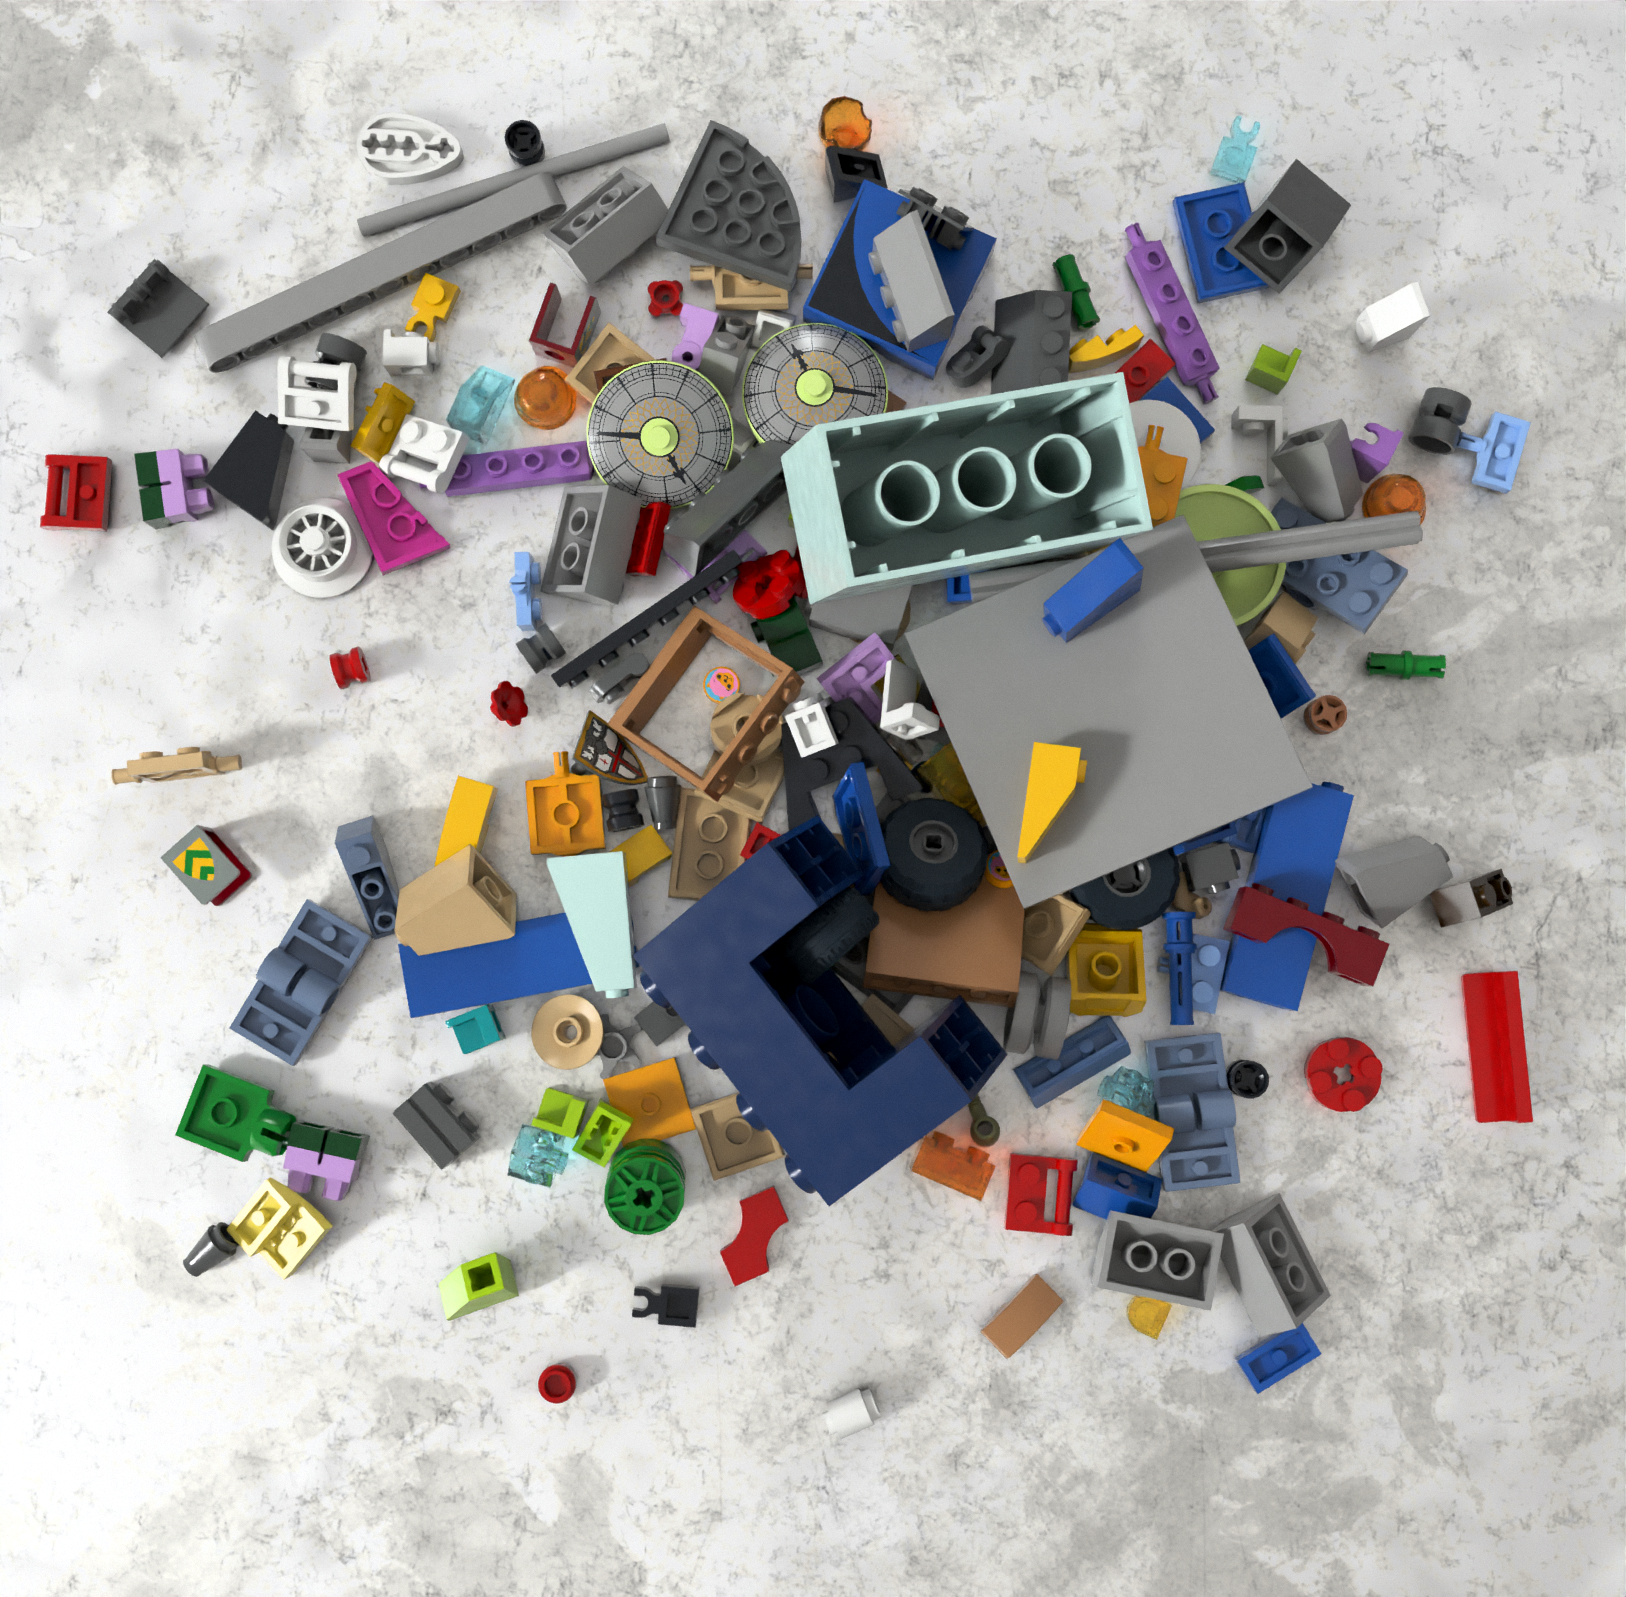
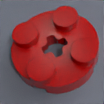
M779 550L756 561H746L738 568L741 574L738 575V579L734 584L733 598L744 614L745 612L750 613L753 618L765 619L776 616L791 606L788 600L795 592L798 597L802 593L805 586L804 572L787 550Z
M1336 1037L1317 1044L1310 1051L1304 1065V1077L1307 1080L1312 1098L1320 1105L1338 1112H1355L1368 1105L1377 1095L1381 1085L1383 1068L1381 1061L1365 1043L1354 1038ZM1345 1065H1348L1350 1067L1349 1073L1352 1075L1350 1081H1343L1339 1085L1337 1083L1338 1076L1334 1073V1069L1336 1067L1343 1068Z

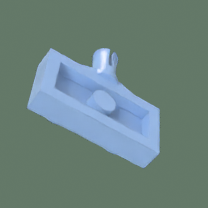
M1495 412L1491 415L1486 433L1482 438L1461 432L1457 447L1477 452V465L1472 478V484L1505 494L1511 491L1531 422Z
M514 552L515 576L510 579L509 583L512 584L510 588L516 599L517 626L522 631H536V620H542L541 598H536L535 584H541L540 563L534 562L530 552Z
M1193 934V942L1197 944V950H1195V953H1191L1193 1010L1215 1014L1230 941ZM1160 956L1158 963L1169 965V959ZM1157 965V972L1169 974V968ZM1180 972V1003L1182 1005V973Z

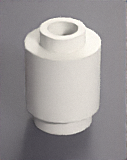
M859 1388L827 1402L828 1411L822 1413L830 1434L838 1433L840 1439L873 1426L874 1420L881 1418L880 1410L870 1388L861 1391Z

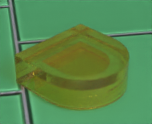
M1136 1295L1127 1306V1318L1137 1331L1157 1340L1172 1305L1166 1301Z

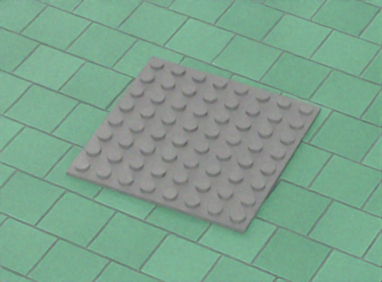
M1184 515L1153 527V530L1122 540L1144 567L1141 590L1067 643L1060 635L1054 637L1042 621V618L1045 616L1043 603L1106 548L904 633L1024 909L1313 788ZM1034 742L1081 748L1080 760H1087L1085 782L1076 784L1074 796L1027 863H1018L1017 856Z

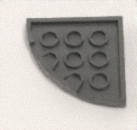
M710 120L656 235V244L668 250L792 292L801 260L802 239L800 217L790 186L770 157H764L757 149L751 146L749 139L725 125Z

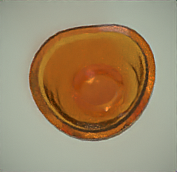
M542 366L522 377L515 390L514 405L523 421L537 429L552 430L563 426L570 420L575 411L577 397L576 391L564 382L568 376L564 371L553 366Z
M1392 473L1380 477L1368 487L1363 496L1362 512L1364 518L1418 511L1421 525L1426 514V495L1423 486L1418 480L1409 475Z

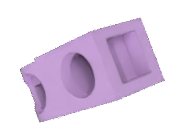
M684 303L680 313V320L682 326H685L686 329L682 342L672 352V361L699 371L703 347L720 321L719 314Z

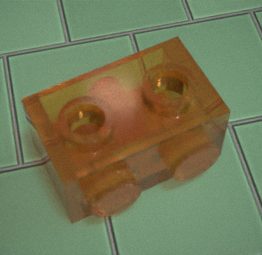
M934 1130L932 1136L927 1134L921 1138L909 1165L910 1170L982 1201L996 1167L993 1162L988 1160L990 1154L969 1145L967 1151L953 1145L954 1138Z

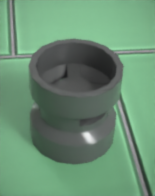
M546 623L536 629L534 636L523 638L516 643L517 648L536 674L546 668L548 661L559 659L566 654V651Z

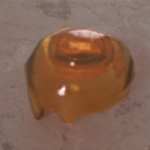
M847 96L832 98L823 107L818 122L820 141L825 148L831 145L863 151L870 143L872 120L866 117L863 111V104L859 100Z

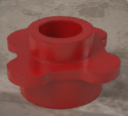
M677 280L651 282L647 289L651 296V304L648 306L649 313L654 317H659L665 313L679 316L683 307L680 299V294L683 292L682 284ZM668 296L669 300L663 301L662 298Z

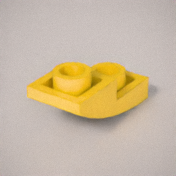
M1134 325L1126 332L1123 328L1117 330L1105 343L1098 335L1089 342L1085 338L1080 340L1069 350L1068 373L1093 370L1117 361L1139 347L1144 337L1143 333Z
M652 824L610 851H623L626 853L629 888L638 883L642 875L666 862L672 856L671 850Z

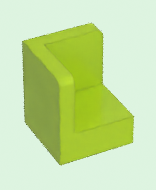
M1262 344L1245 380L1278 395L1289 381L1302 350L1294 348L1288 356Z
M547 1088L538 1115L533 1118L531 1125L574 1139L579 1135L589 1100L553 1088Z

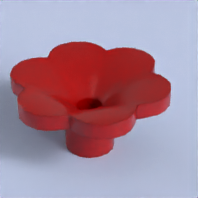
M503 681L498 684L496 690L492 691L491 712L500 721H506L511 727L520 725L521 718L526 717L528 714V707L524 703L522 689L513 687L509 681Z

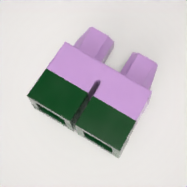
M179 449L134 454L138 486L142 488L139 489L142 516L146 524L156 530L170 527V523L180 521L194 522L198 521L197 514L214 509L211 490L207 487L194 489L192 479L206 477L209 473L208 460L202 454L185 455Z
M303 1120L292 1123L283 1166L284 1169H289L287 1187L296 1192L309 1193L314 1175L326 1178L322 1197L336 1201L344 1200L351 1182L359 1177L363 1151L367 1149L370 1135L338 1128L334 1129V1127Z

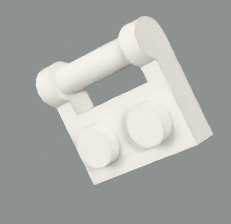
M281 355L277 367L278 424L340 431L353 430L356 365L348 362L332 365L296 361L293 356ZM297 375L338 380V390L294 386V377Z
M406 414L389 454H385L380 460L379 469L386 476L392 478L400 476L427 485L430 491L439 494L444 493L451 482L470 437L462 431ZM410 455L438 466L435 470L427 471L404 462L407 456Z

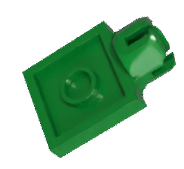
M203 1064L175 1136L238 1161L246 1162L253 1150L270 1156L283 1155L287 1150L289 1138L283 1135L287 1131H291L292 1123L297 1122V1119L294 1115L275 1108L272 1104L275 1090L212 1065Z

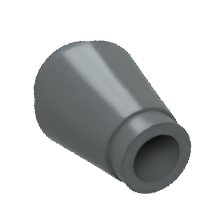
M677 776L648 777V786L644 787L654 828H676L681 785L677 784Z
M220 1222L216 1226L211 1225L208 1227L188 1256L183 1260L184 1268L188 1273L198 1277L236 1253V1248L239 1244L227 1232L228 1224Z

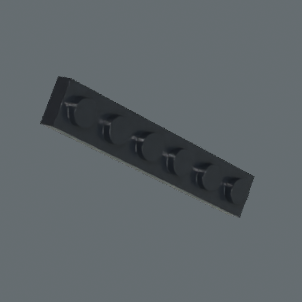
M732 550L560 668L551 677L559 688L569 684L571 689L575 688L590 677L586 671L596 664L604 668L620 657L617 652L618 649L627 643L633 648L648 638L650 634L647 629L658 622L663 627L681 614L677 610L688 601L694 606L708 597L711 593L707 588L719 580L722 585H725L741 574L738 567L744 564L743 560L736 550Z

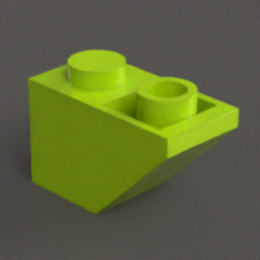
M496 1252L459 1265L439 1283L446 1320L448 1321L519 1296L511 1260Z

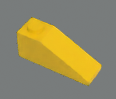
M1034 742L1017 856L1018 863H1027L1074 796L1076 784L1085 782L1087 760H1080L1081 748Z

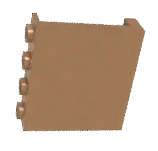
M984 873L977 890L972 893L967 901L949 910L926 912L899 903L898 900L885 891L882 883L879 881L875 887L873 910L879 915V925L869 934L862 988L950 1000L961 995L966 1002L1013 1008L1019 993L1025 909L1014 886L1010 888L996 887L987 880Z

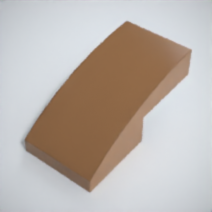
M1038 1274L1032 1275L1010 1302L1001 1306L980 1332L1008 1359L1035 1334L1064 1301Z

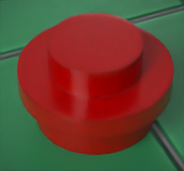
M562 1364L550 1365L539 1377V1392L550 1403L559 1404L567 1401L576 1389V1377L573 1371Z

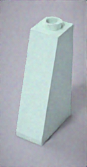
M619 851L547 858L549 872L596 992L606 991V998L629 996L628 989L637 988L635 958L633 957L635 953L626 853Z

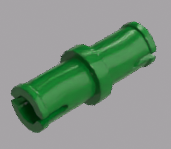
M1073 254L1058 258L1056 262H1053L1052 266L1057 273L1064 292H1072L1071 310L1079 330L1089 329L1100 322V318L1089 296L1091 292L1089 283L1083 281Z
M1405 650L1401 654L1368 652L1367 660H1370V662H1366V673L1368 676H1399L1401 680H1409L1411 676L1443 679L1445 671H1441V668L1446 669L1445 655H1413L1411 651Z

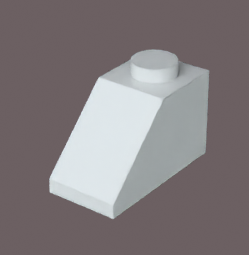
M1418 281L1366 307L1356 319V333L1360 342L1365 343L1368 353L1409 339L1431 316Z

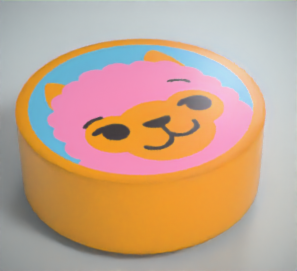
M721 666L711 669L706 674L703 688L708 699L719 704L728 696L739 693L740 681L732 669Z
M999 851L992 852L987 858L985 870L987 880L999 888L1013 887L1014 885Z

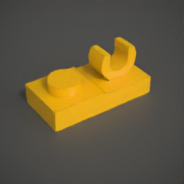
M386 382L383 383L381 388L374 390L373 393L377 397L372 407L366 406L365 410L368 414H366L350 445L378 464L385 454H389L406 414H410L415 404L413 399L394 385Z

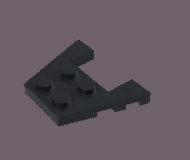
M852 697L825 707L839 743L801 758L788 723L781 724L789 831L817 815L821 819L810 791L842 779L851 763L864 762L865 769L878 766L891 801L925 788L922 780L914 775L904 763L905 760L897 751H894L881 735L882 732Z

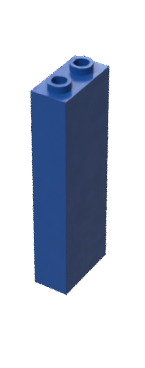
M1322 782L1321 786L1311 783L1312 789L1266 808L1245 886L1251 887L1252 883L1266 886L1274 890L1273 897L1285 902L1288 897L1298 899L1310 905L1308 911L1320 916L1322 915L1336 866L1335 860L1338 859L1354 797L1352 794L1343 792V786L1331 782ZM1294 927L1283 929L1276 933L1267 943L1259 944L1232 933L1220 991L1288 1011H1298L1316 938L1309 932Z
M566 913L517 921L515 935L509 939L418 956L410 946L398 944L410 1018L593 984ZM636 945L634 946V953L638 952ZM635 959L636 968H639L640 965Z

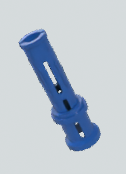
M1163 912L1162 918L1166 920V943L1163 944V950H1165V954H1169L1170 1025H1194L1191 953H1195V950H1197V944L1193 942L1192 919L1196 918V912ZM1179 922H1180V940H1179V926H1178ZM1179 953H1181V965L1179 964ZM1180 972L1182 973V1005L1180 1003Z

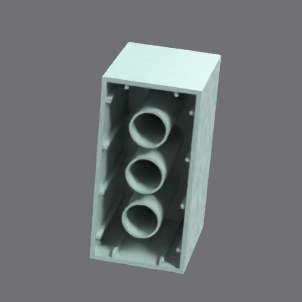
M1123 372L818 424L781 456L810 605L964 576L970 573L1090 552L1110 545L1119 538L1125 540L1153 530Z

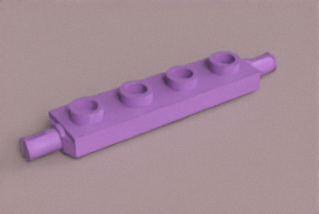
M1139 223L1131 224L1125 229L1133 246L1125 256L1130 270L1171 359L1176 363L1175 367L1183 385H1197L1204 404L1212 402L1219 397L1210 380L1220 369L1161 240L1146 241Z
M586 441L462 455L445 493L447 497L586 481L592 479L594 466ZM419 483L421 489L427 488V485Z

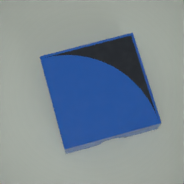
M864 179L803 306V322L807 324H831L852 332L887 360L934 380L955 336L956 326L965 306L972 299L993 255L997 238L975 228L973 231H963L962 236L967 238L960 251L955 248L950 251L947 247L935 241L946 221L943 222L934 239L929 238L930 232L938 219L936 215L934 216L925 233L955 315L950 339L908 352L904 341L899 343L896 339L892 321H895L896 317L892 307L887 309L884 305L880 287L884 286L880 273L874 275L868 253L872 252L873 238L901 219V216L897 215L896 212L903 201L909 204L910 199ZM927 211V213H926V215H925V217H924V219H923V221H922V224H923V222H924L926 216L928 215L929 211Z

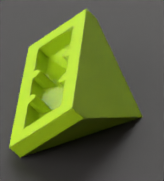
M600 1098L572 1150L605 1168L634 1119Z

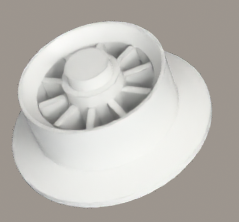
M1140 400L1129 403L1137 447L1145 446L1148 425H1155L1152 440L1155 439L1157 426L1164 427L1159 449L1170 455L1188 458L1181 490H1183L1194 477L1201 458V444L1195 426L1181 410L1171 404L1158 400Z
M314 498L293 507L277 525L272 540V558L280 577L298 593L313 598H332L350 591L365 577L373 560V553L351 505L332 498Z

